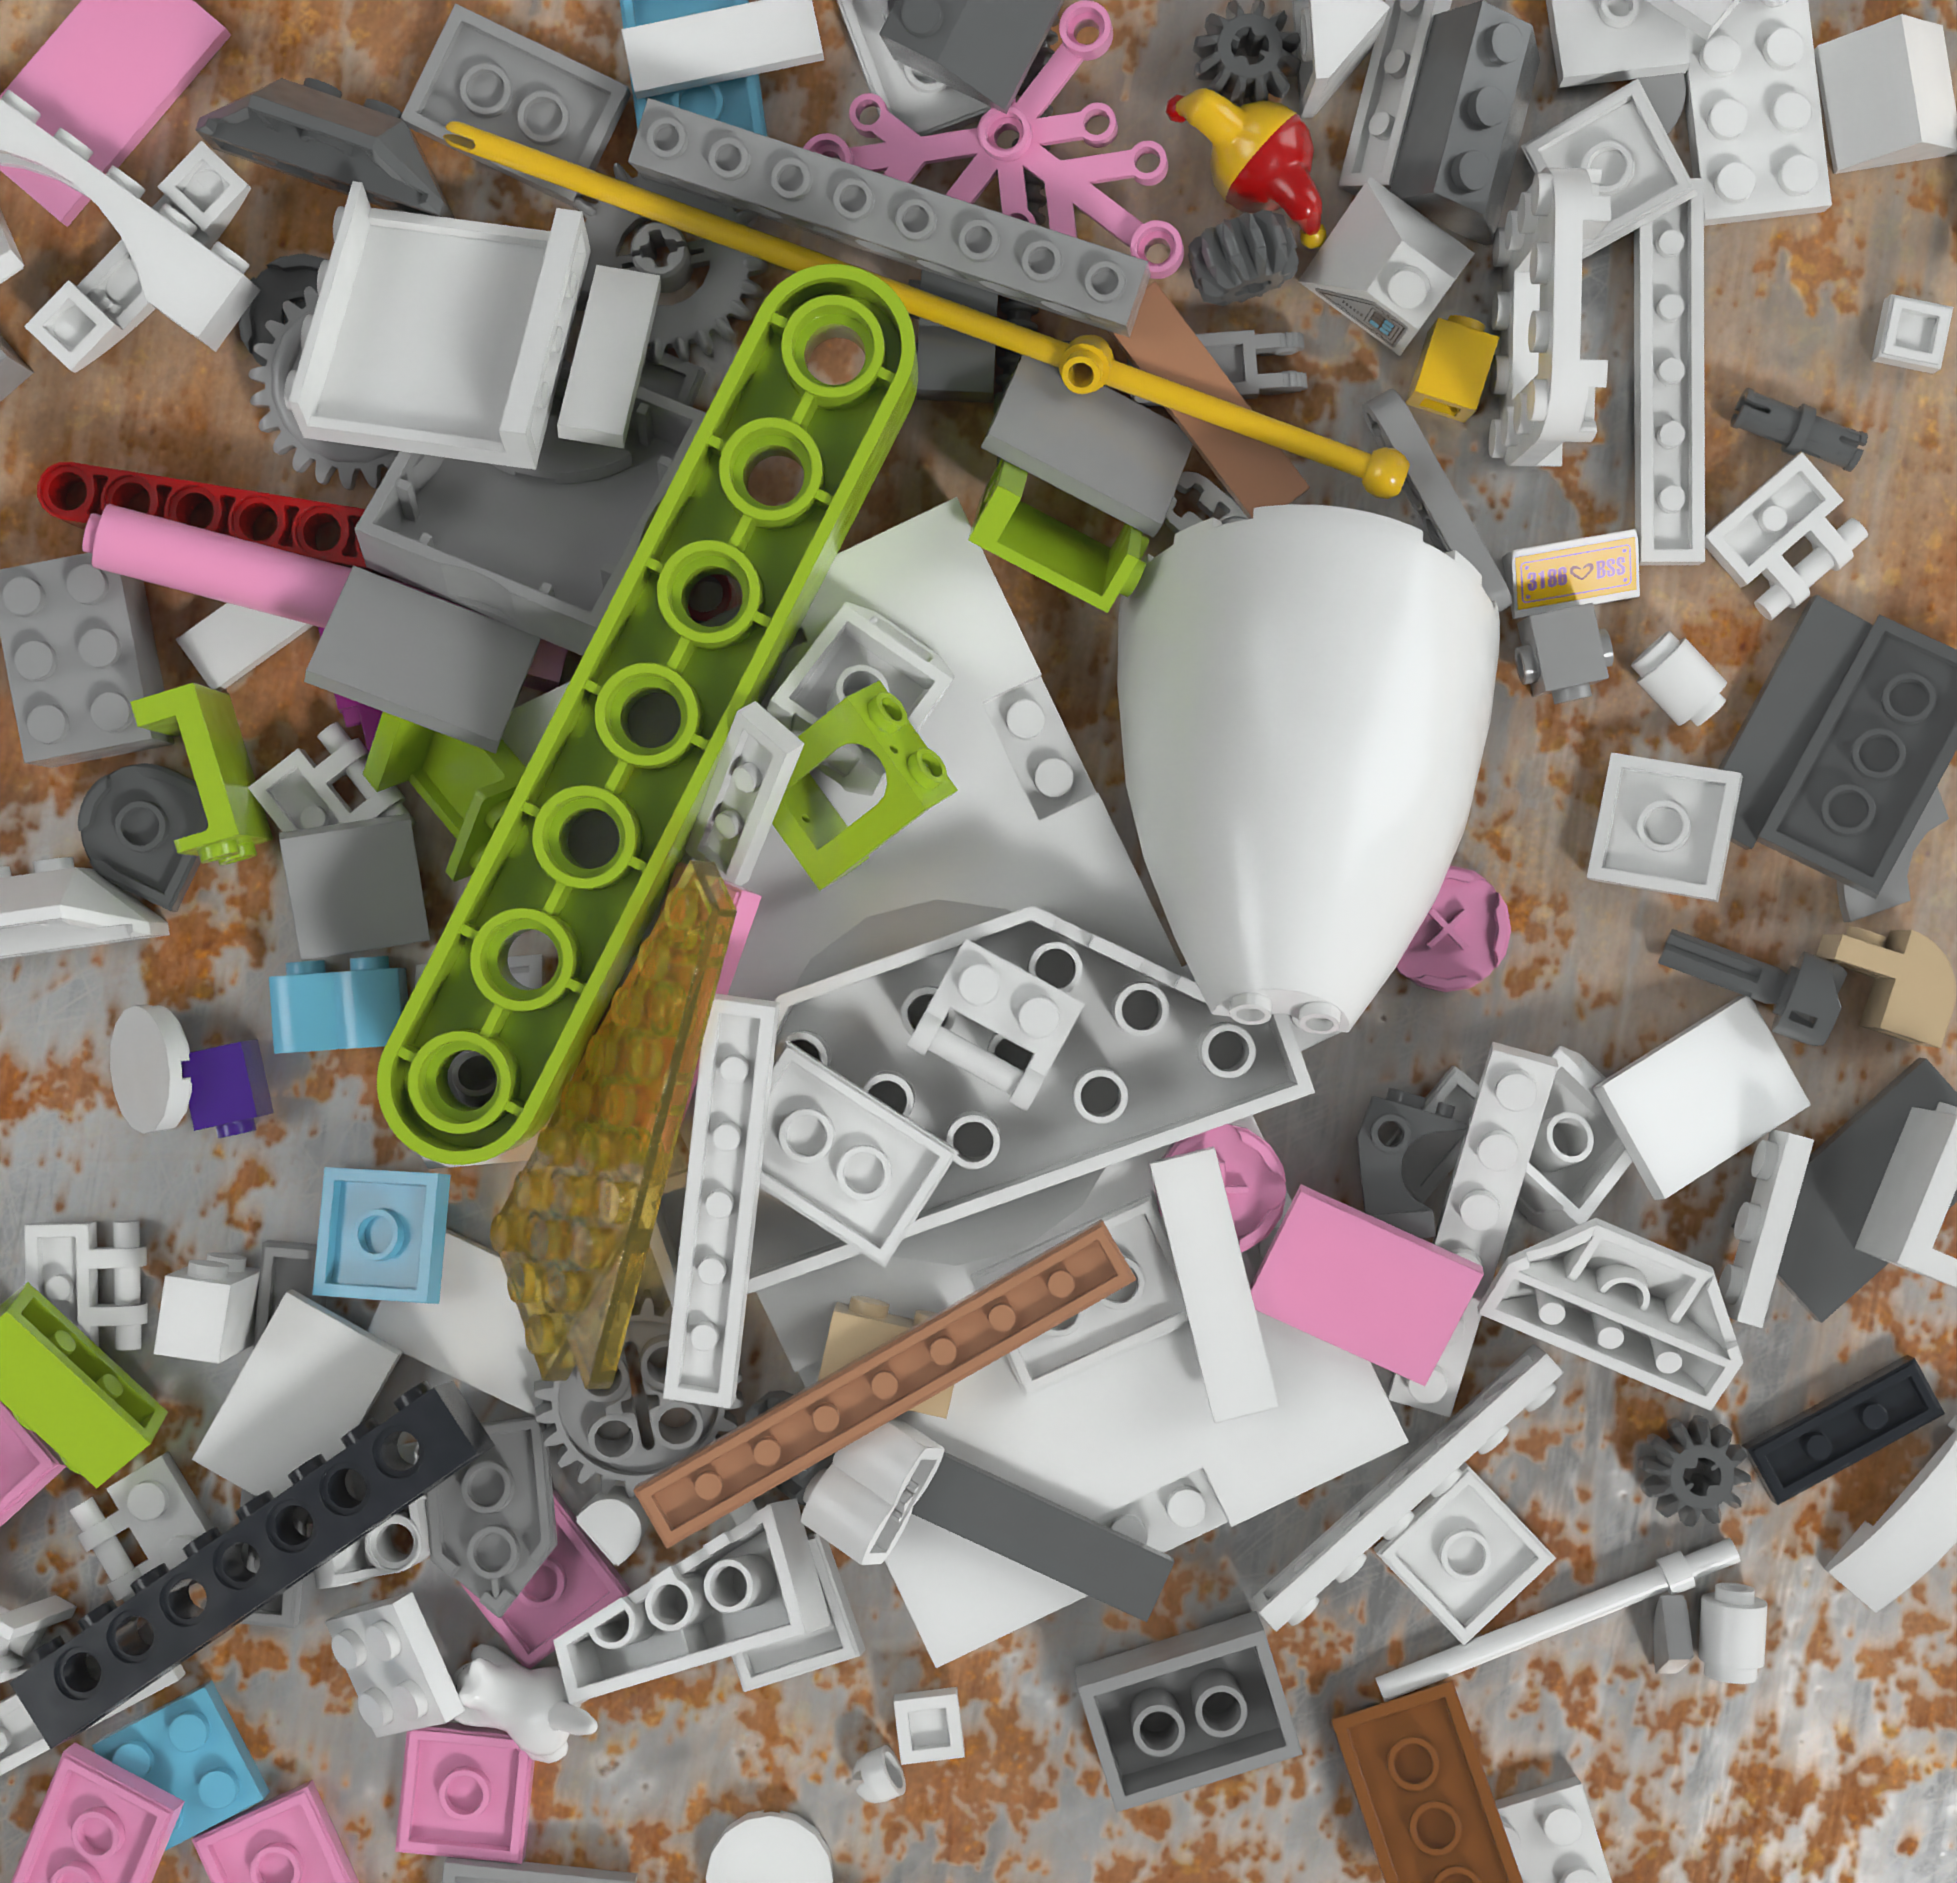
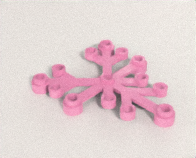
M1078 1L1064 11L1059 23L1062 44L1019 100L1016 102V97L1014 98L1007 114L991 107L981 117L976 128L920 136L892 115L881 97L873 93H865L855 98L849 109L850 120L860 135L867 138L878 137L883 143L849 148L839 136L825 133L811 138L803 148L831 158H838L843 162L874 172L885 171L883 175L910 184L925 164L974 157L946 195L974 204L998 173L1002 214L1023 219L1037 225L1034 216L1028 210L1025 168L1045 183L1051 230L1077 238L1075 206L1128 246L1131 256L1148 261L1151 273L1150 278L1162 279L1172 275L1178 270L1183 261L1184 247L1182 239L1173 225L1160 220L1149 221L1143 224L1092 185L1130 178L1145 186L1158 184L1165 178L1168 172L1167 156L1160 144L1154 141H1142L1131 150L1067 160H1059L1042 147L1083 140L1091 147L1102 148L1111 144L1117 136L1118 123L1113 110L1104 103H1091L1084 107L1081 112L1040 118L1082 62L1101 57L1112 43L1113 27L1109 14L1102 5L1094 1ZM1085 27L1098 29L1099 36L1093 43L1085 45L1076 40L1077 34L1081 29ZM872 106L880 108V117L875 123L871 125L860 123V115L864 109ZM1103 116L1110 121L1107 130L1099 135L1089 133L1086 130L1088 122L1093 117ZM1006 130H1014L1019 133L1017 144L1009 149L999 147L997 145L999 135ZM1145 154H1154L1160 159V164L1153 172L1143 173L1136 168L1140 157ZM1155 244L1168 246L1170 248L1169 257L1162 263L1155 264L1150 262L1146 255L1151 246Z

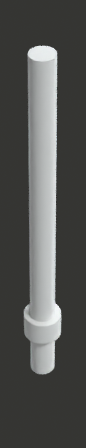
M1731 1538L1687 1555H1683L1680 1550L1656 1559V1567L1474 1638L1465 1645H1456L1375 1677L1384 1701L1387 1702L1660 1593L1668 1591L1670 1595H1676L1696 1587V1579L1741 1562L1738 1551Z

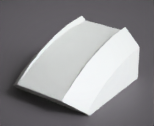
M845 602L770 699L766 711L798 737L844 698L880 680L887 691L902 703L907 713V719L916 732H918L955 676L937 653L874 610ZM860 744L841 746L815 767L839 783L846 792L871 797L886 778V771L880 759L869 748Z
M1560 1045L1549 1055V1057L1557 1059L1558 1069L1515 1208L1527 1218L1529 1224L1554 1235L1585 1223L1633 1162L1592 1089L1593 1086L1605 1080L1606 1077L1581 1054Z

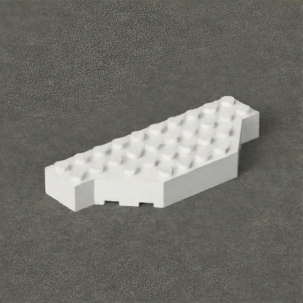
M1034 905L778 995L775 1002H780L774 1060L785 1042L789 1041L959 1151L904 1238L1315 1093L1288 1015L1271 1014V1019L1268 1022L1258 1025L1242 1024L1228 1016L1213 1015L1196 982L1165 969ZM965 938L1085 1003L1027 1111L1008 1102L1011 1095L927 1050L926 1054L922 1055L907 1047L912 1034ZM951 1008L941 1024L947 1030L1022 1071L1026 1069L1034 1054ZM688 1168L641 1184L631 1191L672 1308ZM759 1187L747 1294L862 1254Z

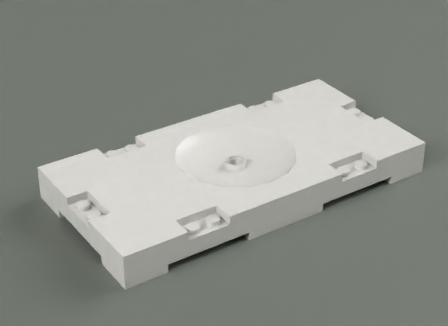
M957 497L836 555L761 706L767 710L770 699L845 602L874 610L937 653L955 676L917 733L926 746L941 758L946 767L948 777L958 791L930 808L869 855L870 858L855 870L821 891L816 887L775 827L771 825L749 881L740 886L762 897L727 995L775 1002L778 995L1032 905L1187 978L1099 793H1096L1042 680L1040 669L982 548L968 541L972 527ZM741 605L715 616L700 625L707 627L724 625L737 615ZM570 682L513 709L502 739L525 767L530 762ZM651 693L641 697L631 708L628 717V728L633 740L639 746L646 748L660 747L671 741L681 724V711L677 701L673 696L665 693ZM817 768L809 772L847 826H850L877 805L884 796L887 786L885 778L871 797L846 792L839 783ZM592 811L580 816L573 823L568 835V847L572 857L578 864L587 869L599 868L607 864L616 854L620 842L619 830L615 821L603 811ZM687 852L685 853L681 861L682 863L707 871ZM668 888L616 989L625 1011ZM697 1083L680 1128V1134L689 1152ZM1253 1115L1228 1123L1245 1127L1264 1140ZM1171 1144L904 1238L885 1268L866 1255L859 1254L758 1290L756 1293L794 1372L798 1371L807 1388L818 1381L832 1314L837 1302L849 1304L851 1296H864L890 1304L888 1313L914 1319L916 1310L938 1313L976 1291L971 1274L1145 1195L1151 1194L1158 1209L1149 1162L1162 1159ZM1287 1191L1282 1217L1269 1236L1247 1251L1241 1252L1249 1286L1292 1203ZM1257 1310L1256 1314L1279 1408L1214 1423L1190 1326L1187 1324L1026 1398L1005 1355L954 1384L947 1419L909 1410L898 1416L944 1447V1452L1163 1553L1227 1522L1233 1527L1409 1443L1370 1361ZM913 1514L910 1515L907 1525L896 1545L884 1560L936 1668L1088 1596Z

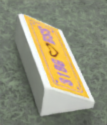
M1636 529L1512 550L1502 557L1507 587L1512 599L1511 611L1513 619L1592 602L1593 605L1640 597L1639 549Z

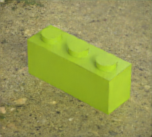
M29 1282L0 1305V1401L12 1411L19 1424L28 1430L34 1431L51 1446L71 1471L81 1474L95 1488H98L151 1444L168 1411Z

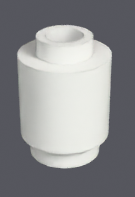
M1667 631L1654 641L1631 664V667L1640 675L1637 683L1678 726L1686 723L1688 720L1699 726L1715 714L1726 702V699L1720 692L1726 686L1727 681L1686 638L1679 641L1670 631Z
M1718 1583L1715 1585V1592L1706 1593L1701 1596L1698 1657L1701 1661L1705 1662L1704 1675L1710 1679L1733 1684L1754 1683L1757 1681L1758 1668H1762L1765 1664L1768 1604L1765 1600L1755 1597V1589L1753 1587L1738 1583Z

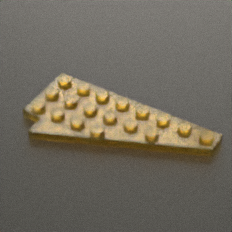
M690 860L678 884L669 892L664 910L649 937L642 942L638 958L622 987L618 988L615 992L611 1008L596 1035L592 1036L589 1040L585 1056L572 1080L565 1085L558 1106L547 1126L543 1127L540 1131L537 1144L523 1170L516 1175L512 1191L500 1213L495 1215L491 1223V1245L499 1253L507 1276L509 1297L517 1305L525 1328L527 1349L531 1354H534L543 1381H567L577 1365L585 1389H610L614 1382L737 913L715 862Z

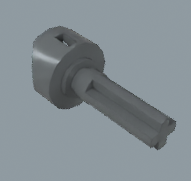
M1671 929L1658 961L1661 965L1762 1003L1774 1004L1772 1013L1776 1015L1772 1025V1032L1812 1046H1824L1842 1008L1838 993L1848 974L1837 963L1807 952H1803L1795 967L1790 966L1787 973H1785L1778 967L1675 929Z

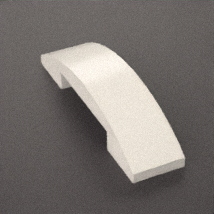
M200 141L157 186L164 195L152 209L159 212L164 203L171 206L198 227L192 237L210 250L241 207L251 187L203 141ZM121 239L77 286L68 280L24 327L69 370L76 373L123 339L156 308L145 300L137 269Z
M1957 1414L1947 1425L1954 1433L1876 1524L1872 1526L1864 1521L1824 1568L1875 1613L1910 1588L1957 1542Z

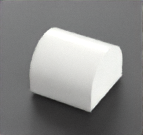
M613 1486L607 1495L600 1491L583 1506L576 1516V1522L613 1565L617 1564V1566L636 1550L649 1524V1517L636 1495L634 1498H628L626 1488L622 1486Z

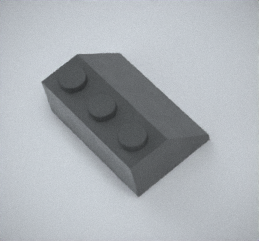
M896 0L879 35L894 60L1007 114L1065 0Z
M1483 0L1434 15L1390 187V192L1431 222L1485 246L1493 244L1495 230L1499 224L1540 63L1533 25Z

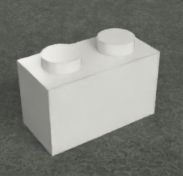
M213 1252L207 1254L206 1260H190L187 1267L165 1275L154 1354L219 1364L254 1345L260 1269L245 1267L247 1258L244 1256Z

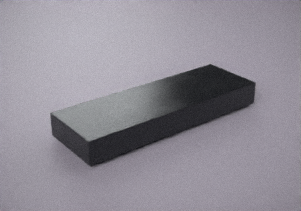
M1906 1355L1741 1446L1746 1449L1748 1459L1771 1501L1779 1505L1941 1417L1945 1412L1916 1359Z

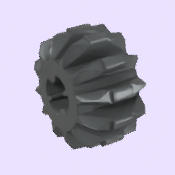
M1255 0L1251 12L1248 14L1244 13L1238 1L1228 2L1226 19L1214 13L1209 14L1204 24L1208 35L1197 36L1194 42L1193 52L1203 58L1195 64V78L1198 80H1212L1208 89L1214 90L1220 95H1223L1225 92L1232 95L1230 101L1239 107L1242 106L1244 98L1248 97L1251 103L1263 100L1268 101V93L1277 98H1284L1290 88L1286 77L1297 76L1301 67V60L1292 54L1299 47L1301 41L1299 33L1281 32L1288 18L1285 10L1275 13L1270 19L1264 17L1265 3L1263 0ZM1245 48L1249 57L1258 56L1257 63L1249 65L1248 59L1245 56L1235 57L1237 49Z
M1261 210L1254 214L1244 212L1239 217L1224 219L1221 224L1206 228L1201 236L1194 238L1188 246V257L1191 266L1189 271L1195 288L1199 289L1203 302L1226 306L1238 301L1242 304L1247 299L1256 296L1262 297L1265 292L1280 288L1284 281L1292 279L1298 271L1299 259L1296 252L1298 246L1292 228H1288L1283 214L1273 213L1268 210Z
M1694 1415L1687 1429L1676 1418L1668 1419L1667 1430L1670 1438L1664 1440L1654 1433L1647 1435V1442L1657 1450L1656 1456H1643L1637 1459L1638 1467L1643 1471L1653 1474L1641 1484L1642 1492L1648 1497H1658L1656 1510L1664 1517L1668 1518L1678 1512L1680 1521L1686 1526L1694 1527L1699 1520L1701 1512L1712 1524L1721 1523L1719 1504L1725 1502L1735 1509L1742 1507L1740 1498L1731 1492L1733 1486H1744L1752 1483L1751 1476L1747 1472L1736 1468L1748 1457L1746 1449L1739 1444H1730L1733 1432L1726 1426L1719 1424L1710 1430L1709 1421L1703 1416ZM1698 1461L1704 1464L1703 1473H1692L1689 1481L1683 1476L1685 1468H1696Z

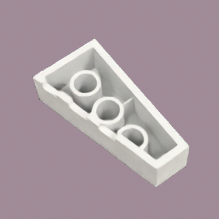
M797 1498L768 1504L752 1514L751 1518L737 1527L722 1533L703 1545L702 1549L663 1570L637 1590L625 1597L619 1598L554 1639L553 1642L569 1705L832 1625L804 1524L800 1522L801 1512Z

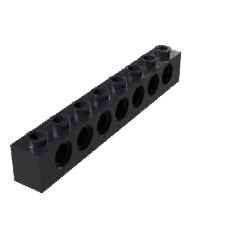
M425 1380L414 1386L393 1402L399 1412L379 1425L375 1417H372L361 1423L340 1439L346 1449L328 1461L325 1460L322 1454H319L293 1470L288 1475L293 1486L274 1498L270 1490L240 1507L235 1512L241 1521L224 1534H221L218 1527H214L187 1544L182 1550L188 1559L169 1571L166 1564L163 1563L135 1580L130 1585L135 1596L119 1607L111 1599L82 1617L78 1624L83 1632L67 1643L64 1642L61 1636H58L29 1654L25 1659L31 1668L12 1680L10 1685L49 1748L53 1749L91 1727L493 1448L495 1444L454 1381L432 1388L428 1381ZM403 1431L411 1434L419 1444L420 1453L415 1464L406 1462L399 1454L397 1443ZM349 1469L358 1471L365 1480L366 1494L362 1501L353 1498L346 1489L345 1477ZM296 1506L303 1507L311 1515L313 1530L310 1537L302 1535L294 1525L293 1513ZM244 1543L253 1546L259 1555L260 1566L257 1573L248 1570L242 1562L241 1549ZM191 1580L200 1583L206 1592L207 1602L204 1609L196 1606L190 1598L189 1585ZM139 1616L146 1619L152 1626L154 1632L152 1645L144 1642L138 1634L137 1622ZM87 1653L95 1657L100 1665L101 1677L99 1681L92 1678L86 1669L85 1659Z

